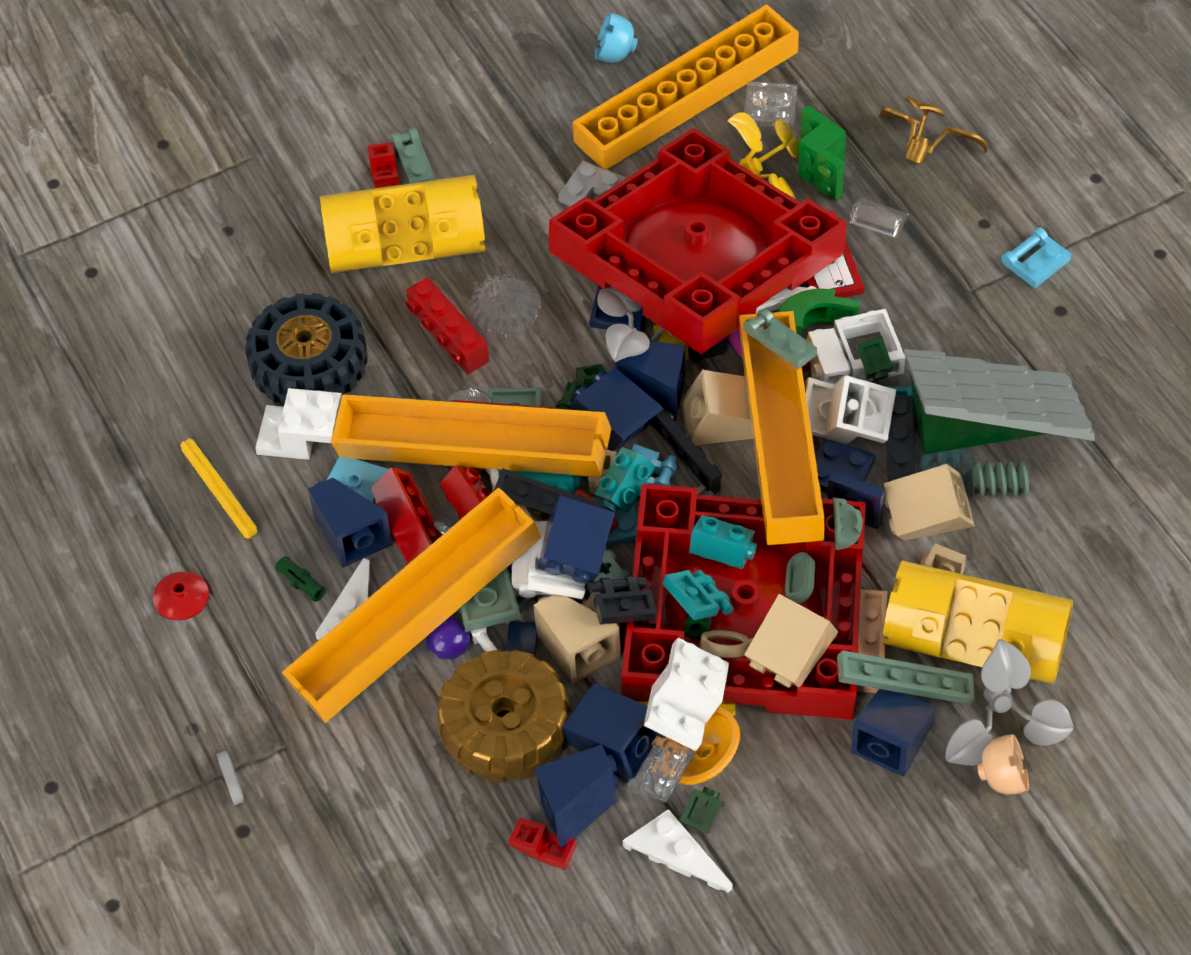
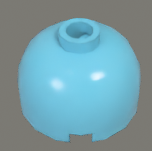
M609 12V16H606L598 37L601 49L596 47L595 60L606 63H618L624 60L629 52L634 53L638 39L634 38L633 26L625 17Z

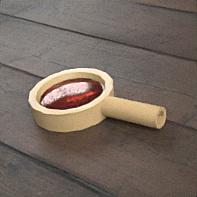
M712 630L701 634L700 649L714 656L736 658L745 656L744 654L753 639L733 631Z

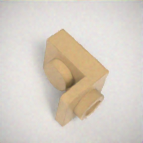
M935 543L930 553L927 551L924 553L920 564L963 574L966 555Z

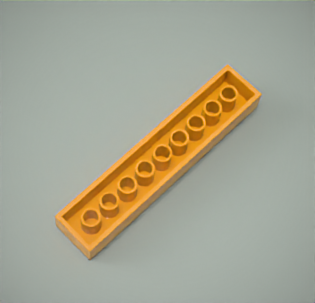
M766 4L573 121L574 143L598 166L608 170L798 53L799 32Z

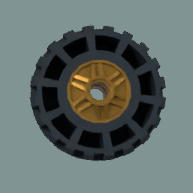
M300 293L295 294L294 297L281 298L274 305L270 304L267 306L263 313L255 318L246 336L245 351L251 377L255 381L256 387L260 392L266 393L267 398L276 403L279 401L283 406L288 388L334 392L344 395L346 392L350 393L357 385L356 381H359L365 373L368 354L361 321L349 306L344 303L340 304L339 300L330 296L327 298L318 293H312V295Z

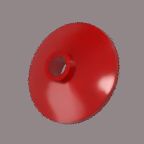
M176 572L166 576L157 584L153 593L154 606L159 614L167 619L178 621L190 619L198 615L205 608L209 600V589L206 582L199 575L191 572Z

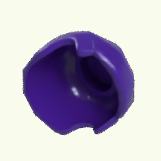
M453 617L446 619L426 637L427 650H431L439 659H455L464 654L470 644V632H465L464 624Z

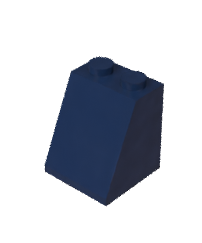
M649 341V348L644 353L626 357L617 362L612 360V363H615L614 368L659 403L664 410H669L674 419L677 420L686 378L685 345Z
M616 368L608 373L605 370L600 372L593 378L594 384L587 388L585 385L580 387L573 393L574 399L569 405L571 410L606 413L611 426L607 448L610 451L619 450L644 431L663 410L660 404Z
M335 478L318 482L313 487L308 488L314 520L342 568L392 546L388 517L384 509Z
M559 496L548 517L538 567L544 568L547 573L552 575L565 574L572 576V580L581 584L594 582L599 574L615 512Z
M595 683L582 696L579 705L572 714L567 716L568 720L563 725L568 743L580 752L602 744L606 755L611 754L617 768V771L614 772L615 775L630 785H633L663 743L660 733L644 726L648 706Z
M879 689L853 723L851 753L904 777L934 724L936 708L925 700H917L905 693Z
M602 744L535 768L540 803L560 848L566 846L570 839H574L616 802L615 789L619 788V784L614 772L617 771L613 756L611 754L606 755Z

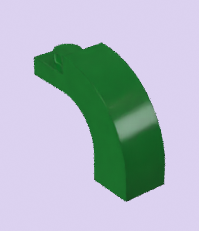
M811 289L799 292L788 298L780 306L778 312L793 311L796 333L801 336L802 331L809 325L821 322L834 324V320L858 315L860 301L835 297V289Z

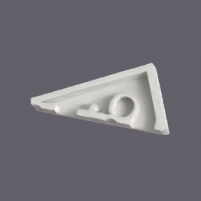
M363 558L316 631L317 640L324 637L369 598L370 560Z
M669 809L623 840V847L629 851L632 849L648 855L649 860L663 863L668 868L685 876L691 877L693 875L707 881L708 886L717 890H724L727 893L732 890V883Z

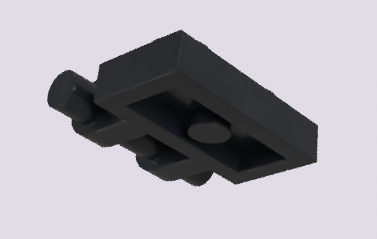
M634 575L624 576V579L611 580L609 577L600 578L599 581L589 582L590 593L600 592V594H595L593 599L600 625L653 620L656 618L657 610L651 590H639V588L647 587L646 577L635 578ZM625 590V592L614 593V591Z

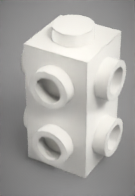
M834 328L817 329L808 332L806 340L817 347V356L809 361L812 378L835 384L845 375H851L850 361L845 358L842 340L837 338Z

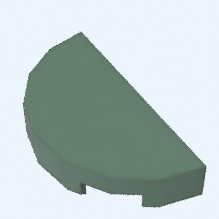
M833 498L835 550L845 549L856 543L861 536L863 519L860 511L847 504L846 500Z

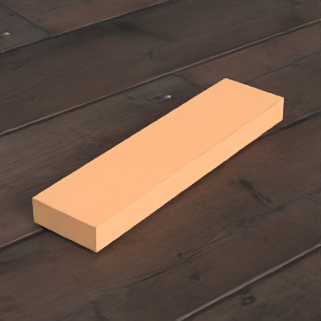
M861 589L858 635L859 654L885 658L883 640L886 636H883V629L887 613L888 591ZM857 685L856 692L876 693L879 689Z

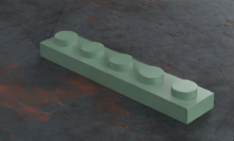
M841 651L837 655L839 682L968 705L975 700L973 674L848 651Z

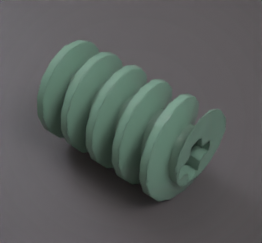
M976 461L971 470V495L973 497L975 489H978L981 497H984L986 489H990L992 497H995L997 489H1001L1003 497H1006L1008 490L1012 489L1014 496H1018L1019 490L1023 489L1025 496H1028V469H1026L1023 461L1018 463L1016 469L1012 461L1007 463L1005 469L1001 461L996 463L994 469L989 461L985 462L983 469L980 463Z

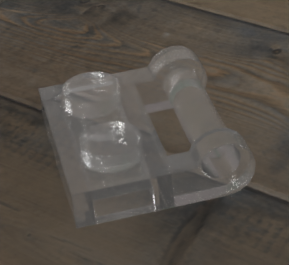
M656 736L651 744L653 748L634 779L630 778L626 787L637 795L642 794L666 803L694 757L695 752L685 745Z

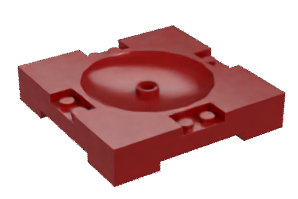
M692 128L660 148L657 159L593 200L586 196L549 220V252L603 289L609 286L614 287L643 307V316L700 354H703L740 328L739 315L756 314V310L760 305L785 288L791 291L844 255L847 222L808 198L803 202L794 199L730 159L731 150L697 129Z
M642 484L633 575L635 578L646 577L647 587L639 588V590H651L657 615L653 620L633 621L627 624L621 695L635 701H649L652 685L667 667L672 645L677 638L700 648L701 640L684 636L685 631H682L687 620V612L662 584L665 575L689 570L692 575L697 570H701L705 575H709L715 581V587L729 597V603L733 606V611L725 615L721 610H718L716 616L707 617L706 619L711 620V626L708 631H733L753 639L777 596L781 594L788 598L785 595L786 568L789 560L800 552H806L815 560L814 589L807 600L798 604L830 621L838 631L836 637L800 687L791 684L788 688L774 680L776 676L774 673L766 670L763 674L749 666L751 661L746 656L736 658L720 657L729 663L722 703L766 706L765 712L852 720L857 685L839 682L837 655L841 651L858 653L859 649L858 635L866 502L847 501V504L860 511L863 519L861 536L856 543L848 548L835 550L833 499H821L824 513V541L767 545L761 500L698 495V488ZM702 515L714 517L720 521L740 525L755 531L753 543L757 544L754 558L752 560L748 559L743 569L689 553L692 530ZM721 635L723 639H732L743 643L738 638ZM722 642L716 643V644H720V645H734V644L722 643Z

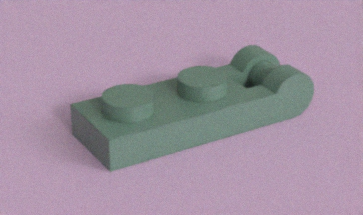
M416 127L410 128L408 132L401 134L399 132L391 133L395 150L408 183L435 180ZM410 141H411V143H412V144H409V145H406V146L403 145V143L410 142Z
M763 308L757 313L756 318H750L743 324L745 331L796 369H800L817 356L816 346L774 318L767 308Z

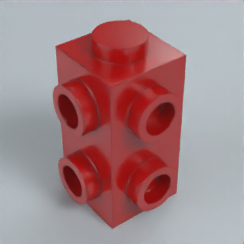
M455 465L439 485L445 492V498L454 506L458 513V518L461 520L492 492L486 488L480 479L481 475L476 469Z

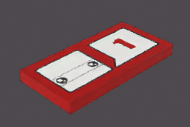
M833 210V211H829V212H831L832 214H834V215L836 216L834 210ZM846 239L844 255L805 281L807 288L813 286L816 289H835L834 296L841 298L864 294V285Z

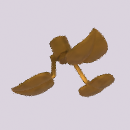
M906 96L905 100L913 105L916 110H924L921 122L901 111L883 107L879 114V118H901L911 125L910 139L903 158L920 165L923 164L927 152L932 154L933 149L947 134L967 138L980 145L985 153L988 150L987 142L983 138L970 131L955 127L945 128L929 146V140L921 137L929 111L943 117L945 112L930 103L922 102L914 97ZM916 125H919L918 133L915 135Z

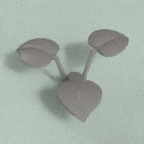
M608 287L599 291L597 303L604 313L615 317L627 314L629 319V327L624 324H614L606 331V346L612 360L617 362L623 358L636 356L647 351L650 344L649 341H656L664 329L660 327L652 339L649 340L645 333L634 328L632 312L640 311L641 305L614 287Z
M998 639L993 651L985 660L981 671V679L986 686L984 698L989 704L985 707L987 711L986 726L984 727L980 720L974 718L964 721L955 729L945 750V759L950 763L974 766L982 762V752L985 746L995 739L992 734L988 733L992 729L993 711L1003 713L1012 708L1024 719L1028 720L1023 728V734L1030 742L1036 745L1047 746L1056 744L1065 739L1073 730L1074 725L1069 711L1057 700L1045 699L1039 701L1033 706L1031 715L1016 705L1010 695L1011 688L1019 689L1024 687L1030 679L1031 668L1025 656L1015 646L1004 640Z

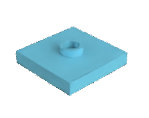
M339 457L327 480L335 478L376 504L375 497L370 488L389 469L357 459Z

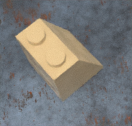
M702 370L681 400L684 426L694 445L753 439L745 376Z
M948 464L883 483L885 488L884 504L887 509L890 508L892 518L889 519L891 531L904 541L974 527L962 476Z
M553 594L541 598L534 604L537 636L571 684L621 658L619 627L616 623L600 625L596 612L567 596Z
M779 594L744 655L751 661L749 666L763 674L766 670L776 675L774 680L788 688L791 684L800 687L836 637L838 631L830 621Z

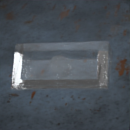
M861 198L853 205L849 222L895 238L899 235L908 218V214Z

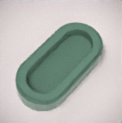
M806 552L794 555L789 560L786 568L785 595L797 604L807 600L814 589L815 560Z

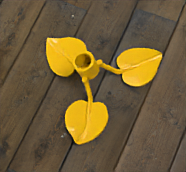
M741 112L733 115L727 122L731 123L739 131L742 138L752 149L745 158L740 160L739 164L762 179H769L770 184L795 199L793 191L784 178H778L775 173L760 175V172L763 170L761 163L785 147L793 158L799 157V139L793 133L788 123L783 119L775 122L776 132L783 143L761 158L757 159L755 157L752 159L751 157L756 152L762 150L761 132L749 114Z

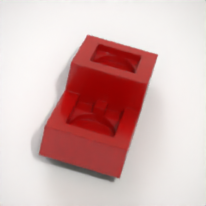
M392 142L367 145L374 188L399 185Z
M520 817L508 840V844L516 850L566 870L577 846L576 839L572 838L567 842L566 846L560 848L555 834L548 831L547 825Z

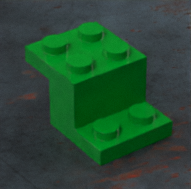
M808 105L802 110L798 175L804 181L818 188L822 194L828 195L836 201L843 193L846 131Z

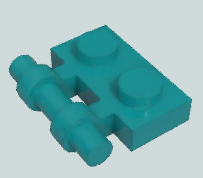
M689 570L665 575L662 584L693 620L716 616L718 610H721L725 615L733 611V606L729 603V597L723 591H719L715 587V581L701 570L695 571L693 575Z

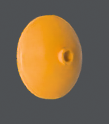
M718 707L705 723L702 744L696 751L665 737L660 751V762L664 772L673 781L685 785L698 784L719 774L730 763L738 748L740 728L737 720L729 711Z

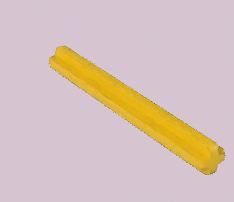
M190 438L180 444L182 452L243 536L247 539L255 536L258 533L257 526L195 441Z

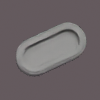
M228 751L216 753L233 805L243 803L244 796Z

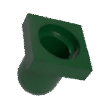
M687 613V620L682 631H685V637L701 640V634L709 630L711 620L706 618L693 620Z

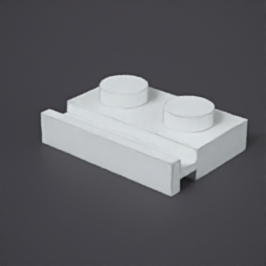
M530 552L526 589L583 599L585 584L572 580V576L552 575L547 573L544 568L538 567L541 553Z

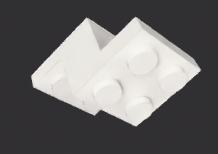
M846 375L835 384L810 377L805 380L804 386L813 436L846 445L858 436L880 443H885L888 440L896 389Z
M288 388L284 407L266 405L255 447L256 454L310 460L314 442L331 443L342 393Z
M677 638L672 645L667 667L652 685L644 726L696 751L702 744L705 723L722 703L729 663L691 643Z

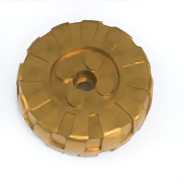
M499 649L484 652L481 656L472 660L468 659L455 669L453 676L449 681H445L441 689L437 710V723L443 745L448 755H452L455 758L458 767L471 776L475 774L485 778V781L504 783V781H522L536 775V767L553 762L561 754L563 743L567 742L563 725L568 720L567 716L571 714L567 690L561 683L558 673L548 663L539 661L534 658V655L523 651L513 650L510 652Z

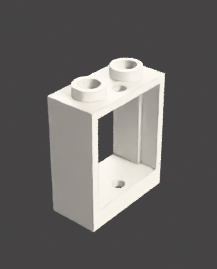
M886 309L872 310L864 314L851 317L846 316L834 320L835 333L837 338L842 340L843 353L851 364L852 373L849 375L850 377L867 382L873 381V378L866 380L861 359L854 360L846 339L879 331L893 366L892 372L888 373V377L904 374L905 355Z

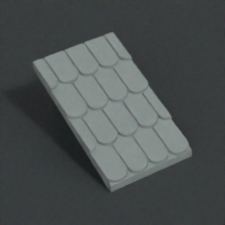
M904 349L911 377L915 427L925 455L1043 434L1095 441L1091 422L1079 401L1078 393L1074 390L1070 377L1064 373L1028 370V366L986 363L981 359L951 357L946 356L945 352Z

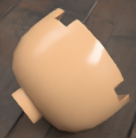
M1004 735L992 740L985 746L982 752V762L977 764L981 780H987L993 790L1005 795L1018 794L1029 790L1027 769H1023L1022 760H1024L1023 753L1015 735Z

